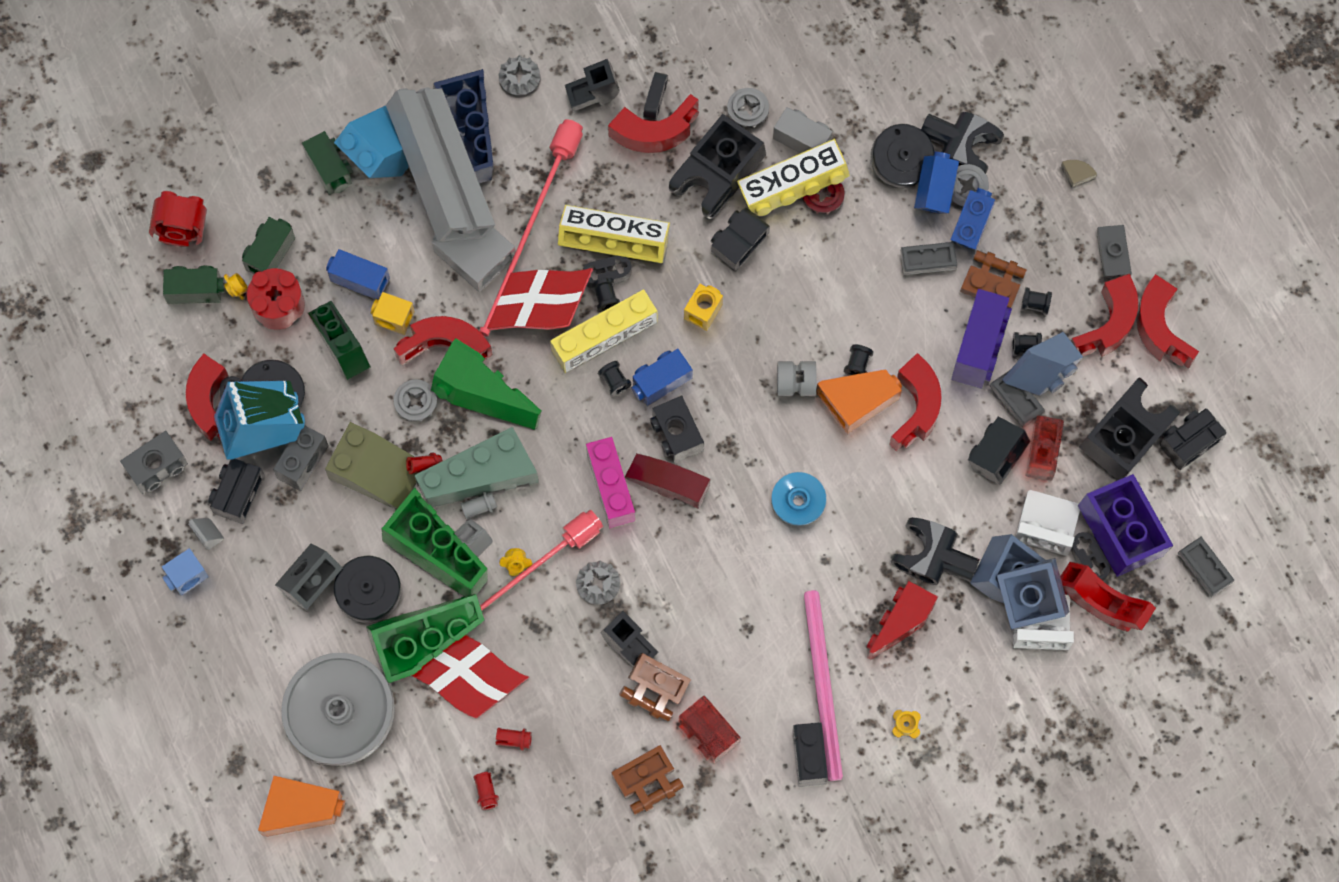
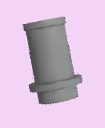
M486 491L480 497L461 503L467 520L489 510L492 513L493 509L497 508L492 492L487 494Z

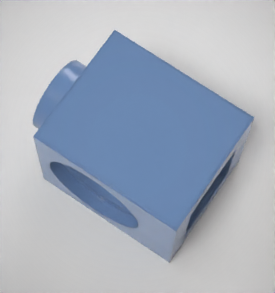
M190 548L162 566L166 573L162 577L171 591L176 588L180 595H183L209 577Z

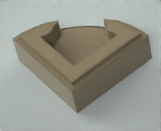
M1062 161L1061 166L1072 188L1097 177L1096 171L1083 161Z

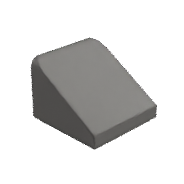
M199 518L189 521L190 528L206 550H210L224 539L211 519Z
M470 518L455 532V535L462 543H465L477 557L493 542L487 531Z

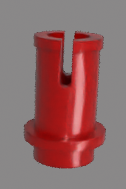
M431 452L428 456L408 457L406 468L409 474L420 473L443 460L441 455Z
M498 728L496 745L519 747L521 751H524L525 748L530 749L532 732H527L525 728L522 731Z
M482 772L473 777L479 796L477 804L481 806L482 810H489L498 806L499 796L495 795L491 772Z

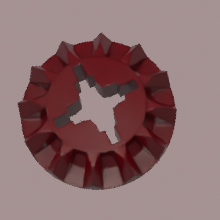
M842 183L827 186V195L830 197H825L822 202H820L819 194L817 193L806 195L803 197L807 208H811L817 214L820 212L829 214L835 209L838 210L844 201V187Z

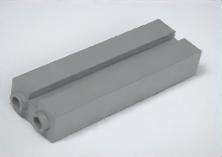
M428 87L422 88L417 92L407 88L397 90L387 102L386 107L438 242L483 239L495 226V223L443 90L430 89Z

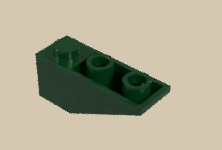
M332 301L308 312L320 336L347 380L371 368L360 343Z

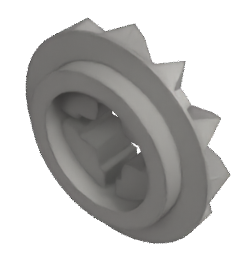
M520 55L516 58L509 57L507 62L501 64L498 74L499 82L503 89L514 95H525L532 92L540 81L538 64H535L530 57L524 58ZM518 67H521L522 72L526 74L522 75L520 83H518L516 75H512L517 73Z
M739 89L729 98L727 105L728 115H730L734 122L742 125L743 128L746 126H753L755 128L757 124L764 122L769 114L768 99L757 89ZM745 100L750 107H754L752 109V116L747 111H742Z
M972 164L958 166L952 201L960 206H964L970 190H967L963 195L960 194L963 184L958 178L967 181L975 176L972 184L975 190L981 188L988 191V177L981 168Z
M418 379L409 380L400 385L396 390L394 406L400 417L410 422L412 420L422 422L424 418L431 416L435 407H437V395L431 391L429 383ZM409 395L414 398L420 396L422 407L416 404L411 407Z
M601 560L592 563L588 562L586 566L580 569L577 576V591L585 601L591 604H605L611 601L620 589L619 574L611 564L604 563ZM593 573L598 575L600 579L606 578L603 581V592L597 585H590L594 582Z

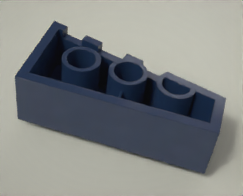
M483 69L434 82L433 89L443 90L479 184L492 180L493 157Z

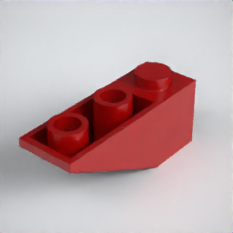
M908 581L905 588L900 586L892 600L896 602L892 612L886 610L879 623L883 626L879 635L874 633L866 648L870 650L868 659H874L921 629L932 612L938 596Z

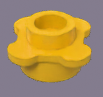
M238 273L231 277L225 274L224 278L227 283L224 286L227 292L232 297L238 296L241 300H244V293L247 292L248 286Z
M512 548L505 553L504 557L500 558L499 564L508 570L509 575L517 576L524 569L532 565V560L526 558L524 550Z
M897 710L894 712L895 727L892 730L893 735L897 738L901 736H910L912 739L917 738L920 735L918 723L921 715L917 711L903 712L902 710ZM904 722H908L909 726H904Z

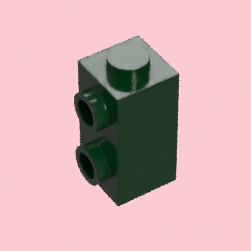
M323 131L302 142L304 153L328 195L341 193L352 184L350 174L353 173V170L346 158L343 160L340 158L338 153L341 150L334 143L336 141L335 138L329 139L327 133Z
M268 217L265 224H260L256 231L254 242L252 245H248L242 254L245 270L255 274L267 269L278 268L295 240L292 226L287 221Z
M208 265L199 266L197 269L174 266L171 269H164L163 296L167 304L221 303V293L226 291L224 286L226 283L225 278L221 277L218 268Z

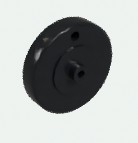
M896 124L886 128L877 136L871 148V163L875 173L883 182L897 188H908L917 185L920 180L924 156H934V147L929 137L921 129L910 124Z
M264 360L252 365L244 373L241 382L291 381L293 391L298 395L299 410L301 409L305 397V386L301 375L291 365L279 360Z
M361 556L347 562L337 574L334 582V596L339 608L346 616L358 622L371 623L384 619L394 611L401 597V583L396 570L390 563L376 556Z

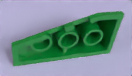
M455 338L434 374L431 391L439 398L445 399L453 405L535 430L538 427L542 410L519 389H511L503 381L504 375L498 370L495 373L483 363L485 358L479 352Z
M472 594L395 616L366 626L383 675L388 683L417 673L426 663L434 657H438L443 653V650L455 641L460 640L485 621L477 594Z

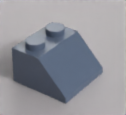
M1062 332L1029 348L1002 380L1005 384L1039 396L1049 390L1051 393H1054L1064 385V378L1076 372L1078 369L1076 365L1083 356L1065 333Z
M1012 534L993 536L970 584L989 598L1004 603L997 575L1031 563L1044 561L1045 559Z
M1056 558L1031 563L997 575L1011 629L1066 617L1070 612Z

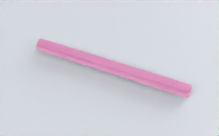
M812 590L804 593L819 717L820 723H822L828 781L842 780L843 773L820 596L817 590Z

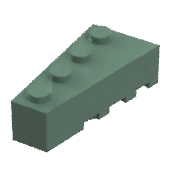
M513 427L414 475L417 486L426 503L432 507L462 501L464 498L478 495L480 497L485 491L488 494L489 492L502 489H514L516 486L528 483L529 485L539 483L538 473Z

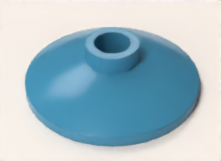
M803 472L790 473L783 476L775 484L771 497L772 506L775 513L784 522L798 526L807 525L817 520L823 513L826 506V492L821 482L814 476ZM801 498L804 503L798 506L794 504L793 500Z

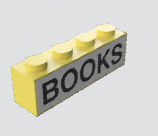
M833 139L740 179L737 182L748 209L756 216H765L773 209L791 205L797 199L806 195L816 194L822 188L831 184H839L845 178L850 177V174L836 140Z
M565 205L559 224L558 245L663 263L668 244L670 223Z
M643 289L550 340L551 351L564 373L656 324L658 322V311Z

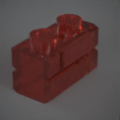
M1045 416L1036 417L1025 476L1047 481L1053 480L1057 468L1064 425L1063 420Z
M705 695L679 716V722L681 723L678 726L679 730L688 740L692 737L699 746L696 749L706 761L711 759L714 763H717L741 742V737Z

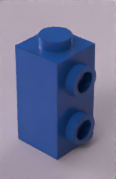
M935 152L934 156H924L915 209L936 214L949 213L959 161L950 159V154Z
M977 188L976 192L970 190L950 239L952 242L975 251L977 250L996 202L995 199L991 198V192L981 188Z
M338 249L335 257H330L326 267L330 282L375 300L380 299L390 279L388 268L341 249Z
M679 349L673 352L670 350L666 351L657 358L658 361L650 366L645 364L635 371L631 389L639 401L643 399L646 405L649 406L693 379V369Z

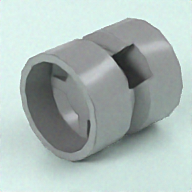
M778 361L777 396H793L795 392H798L800 396H816V361H800L798 365H795L793 361ZM796 374L803 375V382L796 383Z

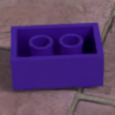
M978 289L951 380L982 389L984 381L990 382L1012 308L1007 307L1009 297Z
M1134 474L1087 493L1078 504L1082 515L1117 577L1164 557L1173 547V543Z

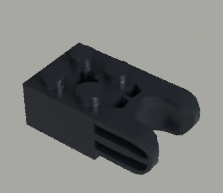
M722 114L693 148L687 160L669 181V191L674 195L682 196L694 186L707 188L708 193L701 203L702 213L708 219L714 218L739 189L737 181L749 176L766 156L764 142Z
M1140 377L1137 378L1079 446L1082 451L1117 480L1125 478L1180 414V410L1174 405H1170L1161 413L1154 414L1148 412L1141 403V396L1148 385Z

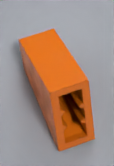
M885 369L822 380L817 383L816 393L845 432L849 434L898 401L901 397L902 385L895 375H890Z
M273 776L258 831L262 836L269 837L335 824L337 816L341 817L343 814L345 800H342L343 796L340 791Z

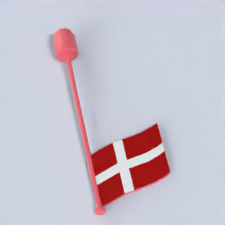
M565 119L562 124H559L549 146L553 152L552 155L556 157L485 325L479 329L485 337L489 336L490 330L508 328L549 330L570 326L593 271L592 268L578 271L531 270L513 272L560 161L572 159L582 139L583 127L573 120Z
M592 510L586 513L582 512L562 527L565 532L561 535L564 541L480 605L481 610H484L567 544L570 548L576 546L580 549L600 533L599 530L604 527ZM467 635L455 641L443 650V653L438 657H434L421 667V670L411 675L430 686L457 710L476 719L529 678V676L523 675L506 665L483 644Z

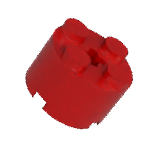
M171 191L161 192V196L156 198L153 203L149 226L150 236L153 237V234L159 236L158 241L173 246L187 247L189 242L196 241L195 245L200 244L203 239L207 209L203 205L204 200L197 196H189L188 198L177 196L176 193Z
M272 268L253 275L247 289V300L254 317L263 326L272 330H282L292 326V323L302 316L305 308L302 290L293 273L283 269Z

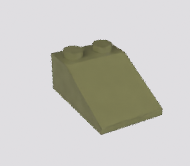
M352 422L348 424L325 468L330 480L396 510L416 485L414 475L418 474H409L406 468L407 458L414 457L413 455L376 433Z

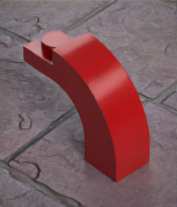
M690 94L672 115L660 121L644 120L624 107L609 123L608 136L621 146L637 152L657 153L672 149L690 136V124L699 115V100Z
M1130 274L1104 283L1101 293L1109 310V321L1096 330L1071 339V342L1082 356L1092 354L1097 350L1096 348H1098L1101 357L1106 356L1116 350L1130 333L1138 311V295Z
M1155 274L1145 288L1138 305L1136 323L1139 336L1146 349L1160 362L1167 354L1175 364L1189 369L1199 351L1174 335L1165 321V309L1173 300L1177 288Z
M447 316L429 317L411 324L413 336L402 338L396 344V347L393 348L395 356L401 365H404L427 349L433 347L449 348L455 338L479 352L485 358L484 361L493 355L491 345L479 330L463 320Z
M203 353L189 374L186 384V403L197 428L208 440L212 441L215 436L220 439L214 418L216 413L214 411V399L220 389V384L229 375L225 367Z
M918 353L898 370L897 378L913 396L916 411L891 436L889 445L895 451H898L903 446L908 448L916 440V435L925 441L936 424L941 407L942 395L937 375L928 362Z
M1069 562L1060 575L1064 592L1070 596L1071 600L1103 622L1123 631L1129 632L1131 628L1142 631L1156 609L1149 601L1130 597L1113 589L1102 581L1087 565Z

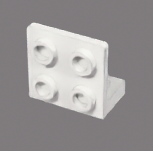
M1029 490L1015 537L1026 545L1068 556L1075 538L1073 535L1080 512L1079 503Z
M1065 595L1070 611V596ZM1070 612L1066 617L1015 628L1013 633V648L1070 650L1074 643V631H1070Z

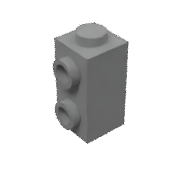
M786 107L774 126L773 139L799 153H803L830 141L833 131L826 124L819 121L814 122L807 118L800 110H792Z

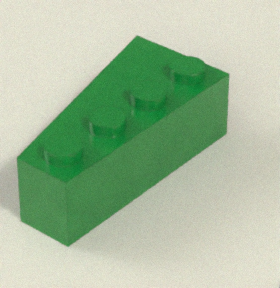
M416 488L411 491L381 528L382 541L463 597L478 594L488 580V568L465 543H462L455 535L454 530L444 523L437 515L436 510L426 503Z

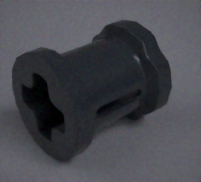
M612 278L599 279L591 284V289L597 296L599 303L597 310L599 312H603L620 303V300L615 296L613 289L615 282Z
M1025 287L1021 310L1031 309L1041 311L1043 315H1048L1052 292L1040 293L1030 291V288Z
M1014 332L1012 340L1013 356L1025 353L1029 348L1042 343V334L1019 335V332Z
M853 344L850 347L851 356L849 363L844 367L843 372L848 376L868 373L866 368L869 358L873 356V350L863 345Z
M618 361L606 364L597 373L600 378H604L612 397L623 393L632 385L629 379L626 380L621 372Z

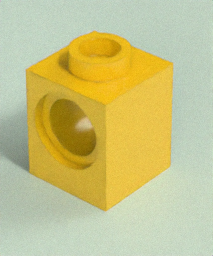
M699 284L684 308V319L708 331L723 306V295H721V292L713 286L707 285L706 287ZM705 301L709 302L712 306L702 309L698 304Z
M382 292L379 300L376 299L371 308L375 325L402 335L406 334L415 313L412 302Z

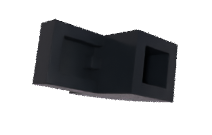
M608 59L584 67L583 70L586 77L565 84L571 108L574 111L598 102L602 106L613 100L620 91L612 64Z
M621 611L600 632L615 653H619L632 667H634L640 653L651 658L658 653L640 634L643 630L624 611Z

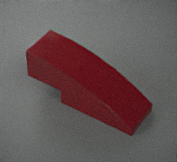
M637 453L625 475V479L673 501L676 498L699 509L711 481L710 478L681 466Z

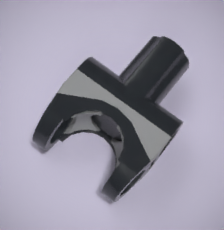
M961 112L955 125L932 114H928L921 128L930 140L944 146L941 152L950 154V159L959 161L958 166L972 164L981 168L985 174L989 169L988 165L975 155L972 147L978 143L1001 144L1004 138L1003 132L997 126L969 112Z
M909 518L905 526L908 530L916 533L915 535L922 540L924 550L918 555L906 554L904 556L894 554L891 564L912 578L930 585H938L943 571L971 582L980 559L953 549L958 533L933 521Z

